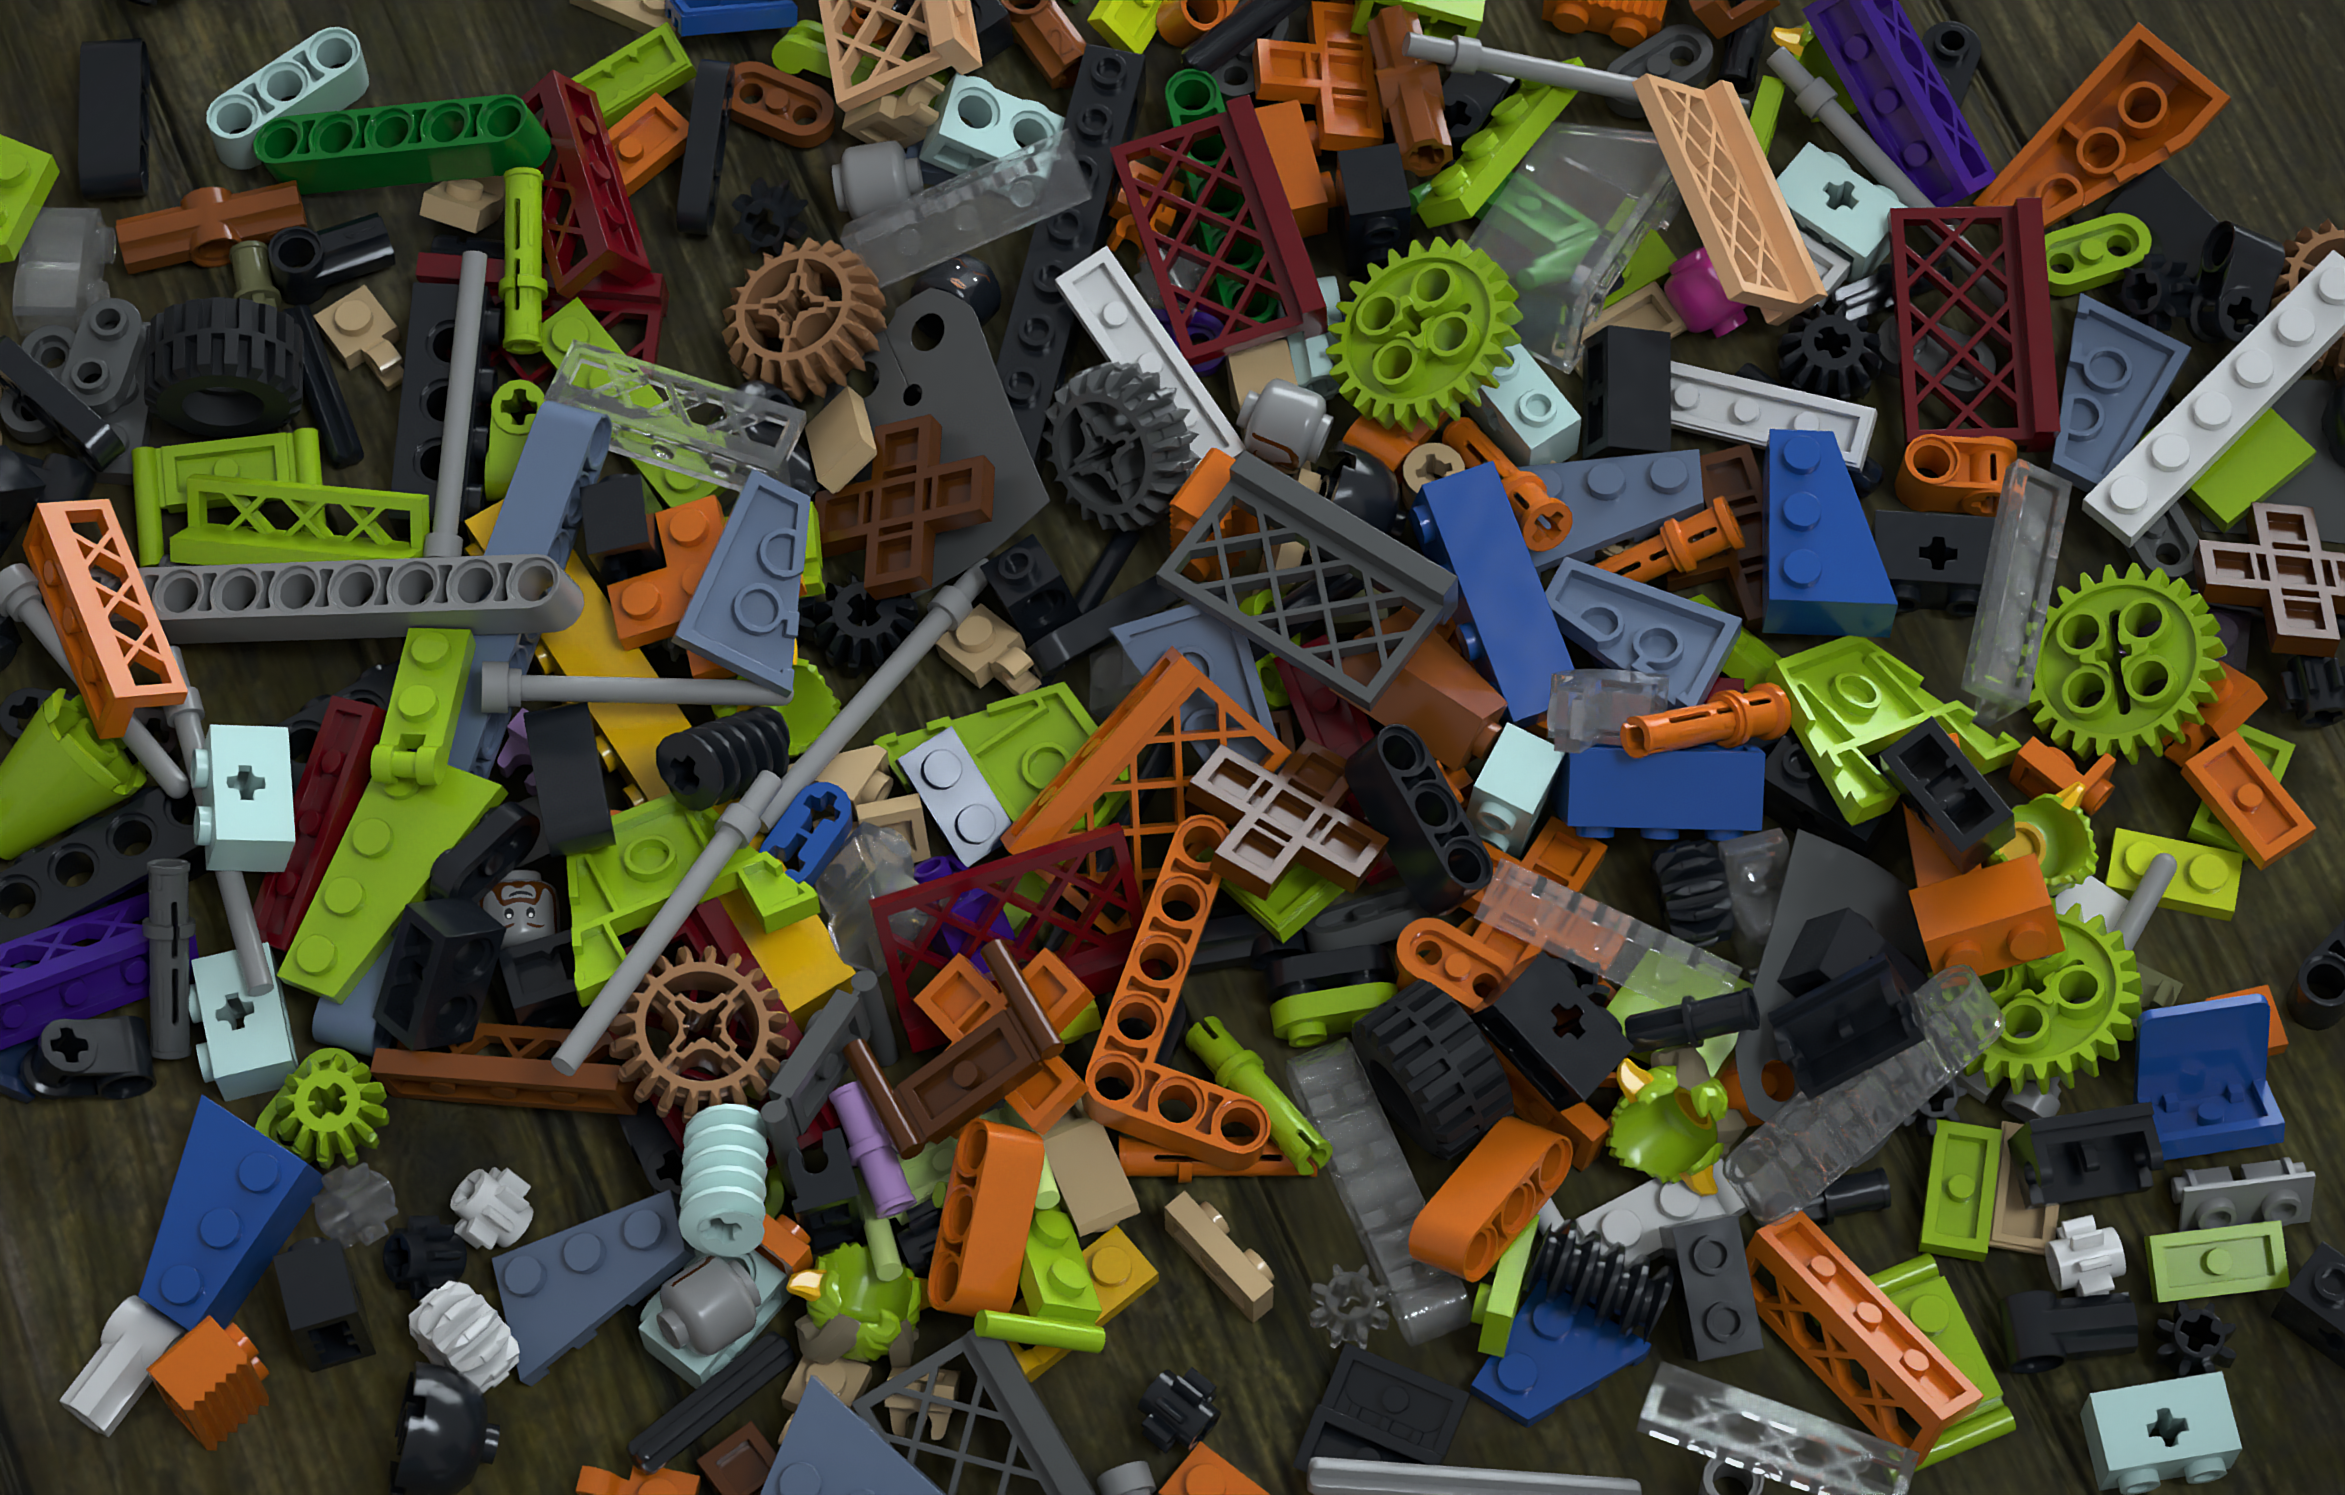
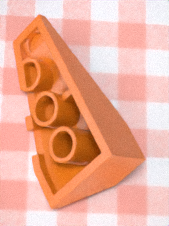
M2138 22L1973 202V205L2013 206L2016 198L2041 197L2045 230L2189 147L2228 105L2231 98Z

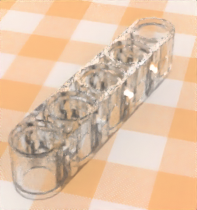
M1962 964L1946 968L1933 976L1913 994L1917 999L1926 1040L1811 1100H1808L1801 1091L1729 1154L1723 1164L1722 1173L1759 1225L1766 1226L1769 1224L1777 1226L1794 1217L1999 1038L2005 1029L2006 1017L1971 966Z
M1345 1037L1286 1060L1284 1064L1287 1078L1302 1115L1333 1147L1332 1155L1325 1165L1408 1345L1413 1348L1473 1324L1474 1322H1471L1473 1310L1460 1277L1415 1260L1409 1253L1408 1241L1411 1228L1421 1210L1426 1206V1203L1349 1039Z

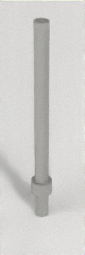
M1407 32L1403 39V56L1446 64V69L1450 72L1473 76L1476 71H1482L1640 103L1632 85V82L1638 79V77L1483 47L1479 39L1454 35L1451 40ZM1739 98L1747 117H1749L1750 101Z
M1785 46L1780 47L1769 57L1766 63L1797 95L1795 103L1811 120L1818 117L1882 186L1889 188L1897 195L1899 202L1908 208L1936 207L1836 102L1835 99L1838 97V94L1822 77L1815 79ZM1947 225L1952 231L1956 229L1953 225ZM1920 226L1938 246L1944 242L1929 227ZM1962 235L1961 238H1962L1966 243H1968L1973 249H1975V248L1969 243V241ZM1952 247L1946 252L1949 258L1968 278L1977 270ZM1983 276L1975 284L1998 310L2005 304L2004 292L1986 276Z
M465 251L462 255L432 533L425 535L423 558L462 556L463 539L457 533L488 257L485 253L479 251ZM432 591L425 594V600L431 595Z
M984 558L968 568L953 586L946 585L935 595L927 605L928 614L780 779L783 784L782 788L759 818L761 821L760 832L768 833L774 827L795 797L806 786L812 784L947 630H956L973 610L972 601L988 584L979 567L988 562V559Z
M170 646L187 687L188 694L184 704L163 706L167 724L176 729L191 784L190 765L193 749H202L205 742L200 722L205 717V712L199 690L190 686L180 648L178 646ZM192 788L196 805L203 806L202 788ZM214 870L248 994L250 996L265 995L274 989L243 873L242 871Z
M767 770L761 771L739 803H730L714 824L716 834L551 1059L552 1065L560 1073L567 1076L574 1075L643 980L645 973H648L659 954L667 947L737 849H744L749 845L761 828L759 818L783 786L782 781L777 775Z

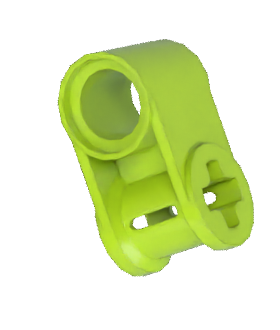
M521 379L509 381L502 385L493 396L490 440L485 460V494L487 501H501L505 499L536 414H528L525 417L524 425H518L510 413L520 412L522 402L529 401L537 414L540 406L545 401H548L541 389L530 381Z

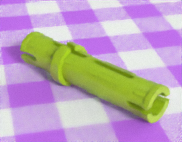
M516 167L505 171L503 175L505 182V277L500 279L498 283V295L504 300L503 348L514 354H533L543 349L542 301L548 297V282L542 278V184L544 182V175L541 174V171L534 168Z
M1215 1016L1203 1018L1204 1024L1211 1031L1210 1035L1202 1028L1199 1022L1194 1024L1186 1036L1185 1044L1215 1075V1082L1217 1083L1215 1085L1251 1097L1263 1105L1269 1114L1271 1122L1270 1139L1294 1164L1299 1174L1305 1176L1314 1173V1168L1307 1161L1308 1157L1319 1169L1324 1167L1332 1155V1145L1318 1133L1264 1072L1265 1067L1262 1065L1264 1062L1256 1052L1244 1050Z

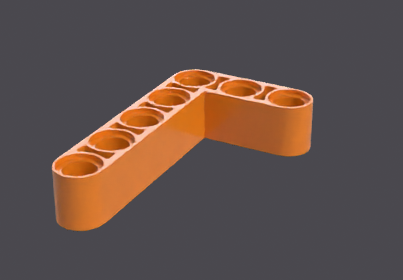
M1199 814L1184 820L1174 834L1088 1064L1084 1082L1089 1089L1081 1097V1101L1088 1116L1103 1126L1225 1170L1241 1171L1249 1169L1258 1162L1269 1138L1271 1122L1269 1114L1263 1105L1251 1097L1155 1063L1223 880L1222 876L1209 870L1211 861L1205 863L1196 862L1189 858L1184 851V848L1189 844L1198 842L1205 843L1215 852L1230 834V830L1221 820L1214 816ZM1174 900L1183 901L1192 907L1196 916L1187 921H1176L1165 914L1162 906ZM1160 959L1170 965L1174 975L1161 981L1153 980L1143 973L1140 964L1146 960ZM1131 1017L1139 1018L1149 1025L1152 1034L1146 1039H1129L1119 1030L1118 1023ZM1102 1078H1119L1129 1087L1130 1094L1120 1100H1110L1098 1092L1095 1084ZM1166 1100H1180L1188 1105L1193 1117L1186 1122H1170L1159 1112L1158 1105ZM1231 1122L1243 1123L1253 1131L1255 1140L1248 1145H1234L1222 1135L1221 1127Z

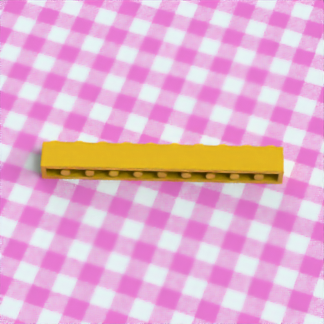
M504 499L465 520L471 543L463 548L466 556H484ZM572 548L564 571L575 581L584 594V607L577 621L567 629L558 632L541 633L532 658L542 675H549L554 672L556 676L659 678L639 647L628 651L624 649L618 638L610 603ZM587 702L596 736L600 763L607 773H611L616 769L620 772L628 785L622 789V793L630 809L671 793L669 787L659 774L656 765V748L663 738L692 727L678 705ZM740 798L727 801L718 806L715 805L711 808L722 815L730 803H739ZM758 831L749 845L759 852L763 842L766 840L765 835ZM777 859L779 862L782 863L783 872L787 871V868L785 867L783 862ZM735 889L717 896L773 988L778 990L781 1001L801 1033L805 1031L811 1016L817 1010L824 1009L837 989L852 994L851 979L856 972L817 914L766 934L741 889Z

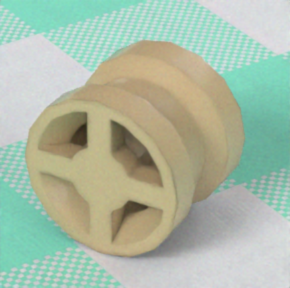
M1426 443L1416 447L1407 455L1403 465L1402 500L1408 510H1410L1421 486L1438 480L1434 478L1433 473L1443 478L1465 470V464L1458 452L1450 446L1441 443Z

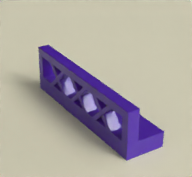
M1817 0L1802 9L1878 146L1936 207H1949L1994 181L1997 177L1898 0Z
M149 892L0 944V1050L40 1036L44 1028L54 1020L63 1018L87 1019L150 996L149 938L143 936L142 925L132 924L134 921L149 916ZM195 935L189 937V981L195 979L191 960L199 958ZM87 938L101 940L86 947L72 945ZM25 960L39 961L38 964L24 969L11 967V965Z

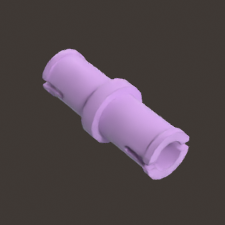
M858 1081L846 1084L829 1094L830 1102L834 1104L850 1145L847 1152L851 1165L859 1167L876 1208L875 1213L879 1219L888 1218L913 1207L917 1201L911 1193L895 1152L896 1148Z

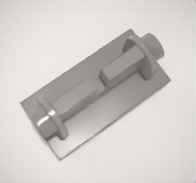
M2284 1157L2275 1161L2242 1164L2240 1171L2242 1180L2233 1181L2228 1166L2200 1170L2184 1169L2182 1177L2171 1178L2170 1182L2174 1203H2181L2178 1232L2281 1220L2282 1226L2310 1222L2316 1175L2314 1171L2307 1172L2303 1162L2292 1163L2290 1157Z

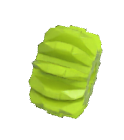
M336 1053L330 1061L329 1068L322 1070L318 1061L309 1057L306 1062L309 1076L303 1079L297 1075L287 1074L284 1082L291 1095L278 1097L275 1100L274 1107L278 1115L284 1117L277 1126L279 1135L283 1141H294L292 1150L303 1161L316 1153L320 1167L328 1170L334 1162L335 1155L342 1153L345 1161L349 1165L355 1166L358 1161L355 1147L361 1144L366 1148L377 1149L380 1141L373 1128L383 1127L389 1123L387 1109L380 1106L387 1097L383 1084L381 1082H370L372 1074L369 1067L362 1062L348 1070L345 1058ZM341 1106L344 1109L338 1116L331 1112H327L323 1117L320 1114L326 1107L332 1111H337Z

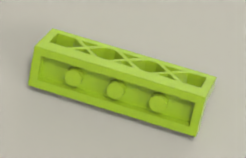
M194 473L186 478L188 527L170 537V561L196 565H232L423 558L425 535L430 533L429 495ZM207 492L223 493L241 514L230 525L208 523ZM246 496H255L258 498L251 503V501ZM269 498L282 499L299 517V520L289 530L275 529L258 510ZM304 501L317 503L310 509ZM328 503L341 504L359 524L347 536L334 535L317 516ZM363 507H373L375 509L369 514ZM386 509L410 511L411 542L392 540L375 520ZM248 520L253 527L241 525ZM306 525L312 533L300 532V530ZM365 531L371 538L358 536Z

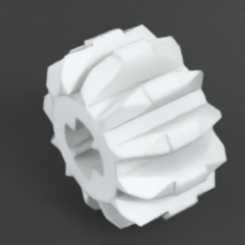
M449 1280L440 1289L434 1288L419 1301L420 1306L409 1314L410 1334L418 1342V1349L427 1356L431 1364L441 1365L453 1369L457 1373L464 1374L481 1389L482 1393L490 1387L494 1389L510 1375L508 1371L519 1362V1345L510 1334L511 1328L498 1316L497 1310L492 1309L484 1297L476 1294L467 1284Z

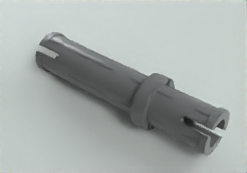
M165 858L152 860L147 863V871L149 872V917L142 920L143 936L149 938L151 1056L154 1058L179 1059L192 1054L189 1012V937L196 934V922L194 918L189 916L188 871H190V863L182 859Z

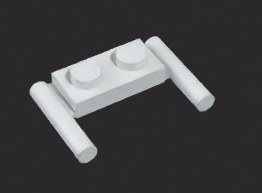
M1719 1158V1161L1713 1165V1177L1718 1187L1717 1194L1702 1197L1692 1191L1683 1180L1675 1184H1671L1670 1181L1663 1184L1658 1178H1655L1577 1218L1576 1243H1579L1589 1232L1595 1230L1601 1234V1255L1617 1242L1625 1245L1624 1266L1627 1267L1642 1253L1649 1256L1650 1261L1664 1254L1659 1232L1660 1226L1721 1214L1738 1215L1739 1218L1751 1209V1205L1723 1159ZM1550 1197L1537 1213L1540 1215L1538 1229L1542 1236L1551 1222V1231L1553 1232L1564 1222L1563 1217Z

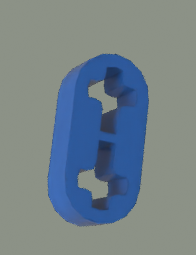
M816 782L806 786L795 797L763 842L759 853L767 851L774 858L787 862L797 848L801 847L798 854L800 871L788 869L784 873L798 884L805 881L812 887L851 831L852 808L847 793L838 785L829 782ZM828 805L833 806L835 821L824 818L813 833H809L813 825L811 809L822 812Z

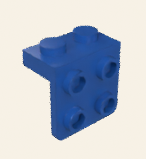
M2250 994L2151 1009L2143 1012L2138 1017L2133 1104L2152 1103L2155 1113L2152 1117L2162 1148L2163 1160L2284 1142L2285 1121L2266 1081L2271 1009L2265 996Z

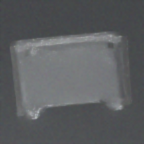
M1553 121L1523 156V163L1466 243L1472 251L1480 247L1493 262L1496 261L1509 276L1508 282L1518 292L1519 298L1513 304L1523 314V320L1511 327L1522 338L1521 344L1531 356L1567 374L1571 373L1584 353L1585 346L1580 344L1584 326L1588 327L1592 321L1597 322L1602 314L1607 293L1651 229L1658 231L1661 227L1667 230L1680 211L1683 197L1654 132Z

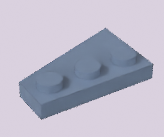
M1699 449L1517 467L1520 471H1530L1538 475L1547 487V495L1550 498H1557L1563 501L1572 512V527L1563 542L1547 551H1533L1528 548L1539 579H1542L1541 572L1561 565L1565 556L1584 563L1594 559L1595 551L1625 539H1629L1634 543L1659 534L1660 527L1664 526V522L1671 518L1680 522L1705 510ZM1518 493L1515 494V497L1523 504L1525 500ZM1542 515L1537 518L1546 529L1551 528V524Z
M1566 556L1545 591L1556 623L1562 634L1669 710L1703 705L1741 635L1742 618Z
M669 1189L492 1258L506 1322L511 1328L510 1334L519 1345V1362L516 1365L521 1382L531 1387L550 1373L547 1367L572 1347L579 1350L598 1335L595 1329L626 1304L636 1305L696 1257L694 1248L681 1235L678 1224L681 1206L680 1196Z

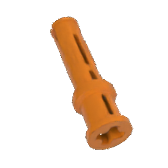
M1461 417L1460 420L1452 421L1448 424L1442 435V444L1450 446L1460 454L1466 469L1484 464L1485 459L1488 462L1494 461L1499 476L1502 475L1504 477L1501 482L1526 546L1533 551H1547L1563 542L1572 527V512L1563 501L1557 498H1550L1547 495V487L1543 480L1530 471H1520L1505 456L1503 451L1480 430L1479 426L1471 418ZM1516 493L1520 494L1525 500L1523 504L1515 497ZM1540 515L1551 524L1550 529H1546L1537 519Z
M1721 495L1713 499L1712 507L1680 522L1671 518L1664 522V526L1660 527L1661 534L1623 552L1612 555L1592 566L1616 573L1640 562L1641 566L1622 576L1644 584L1676 568L1680 573L1685 571L1690 573L1697 570V562L1730 547L1738 551L1745 548L1746 544L1728 502ZM1714 527L1717 528L1715 533L1698 541H1693L1695 536ZM1667 549L1669 554L1657 560L1654 559L1655 554Z
M1771 682L1756 684L1747 693L1743 694L1735 690L1719 691L1711 696L1708 702L1703 705L1627 718L1628 722L1623 723L1620 730L1621 744L1624 751L1636 759L1655 753L1689 748L1712 742L1725 748L1742 746L1751 737H1757L1764 741L1779 739L1786 734L1791 725V704L1786 693L1778 685ZM1766 700H1769V701H1770V703H1766V704H1760V703H1759V702H1761V701H1766Z

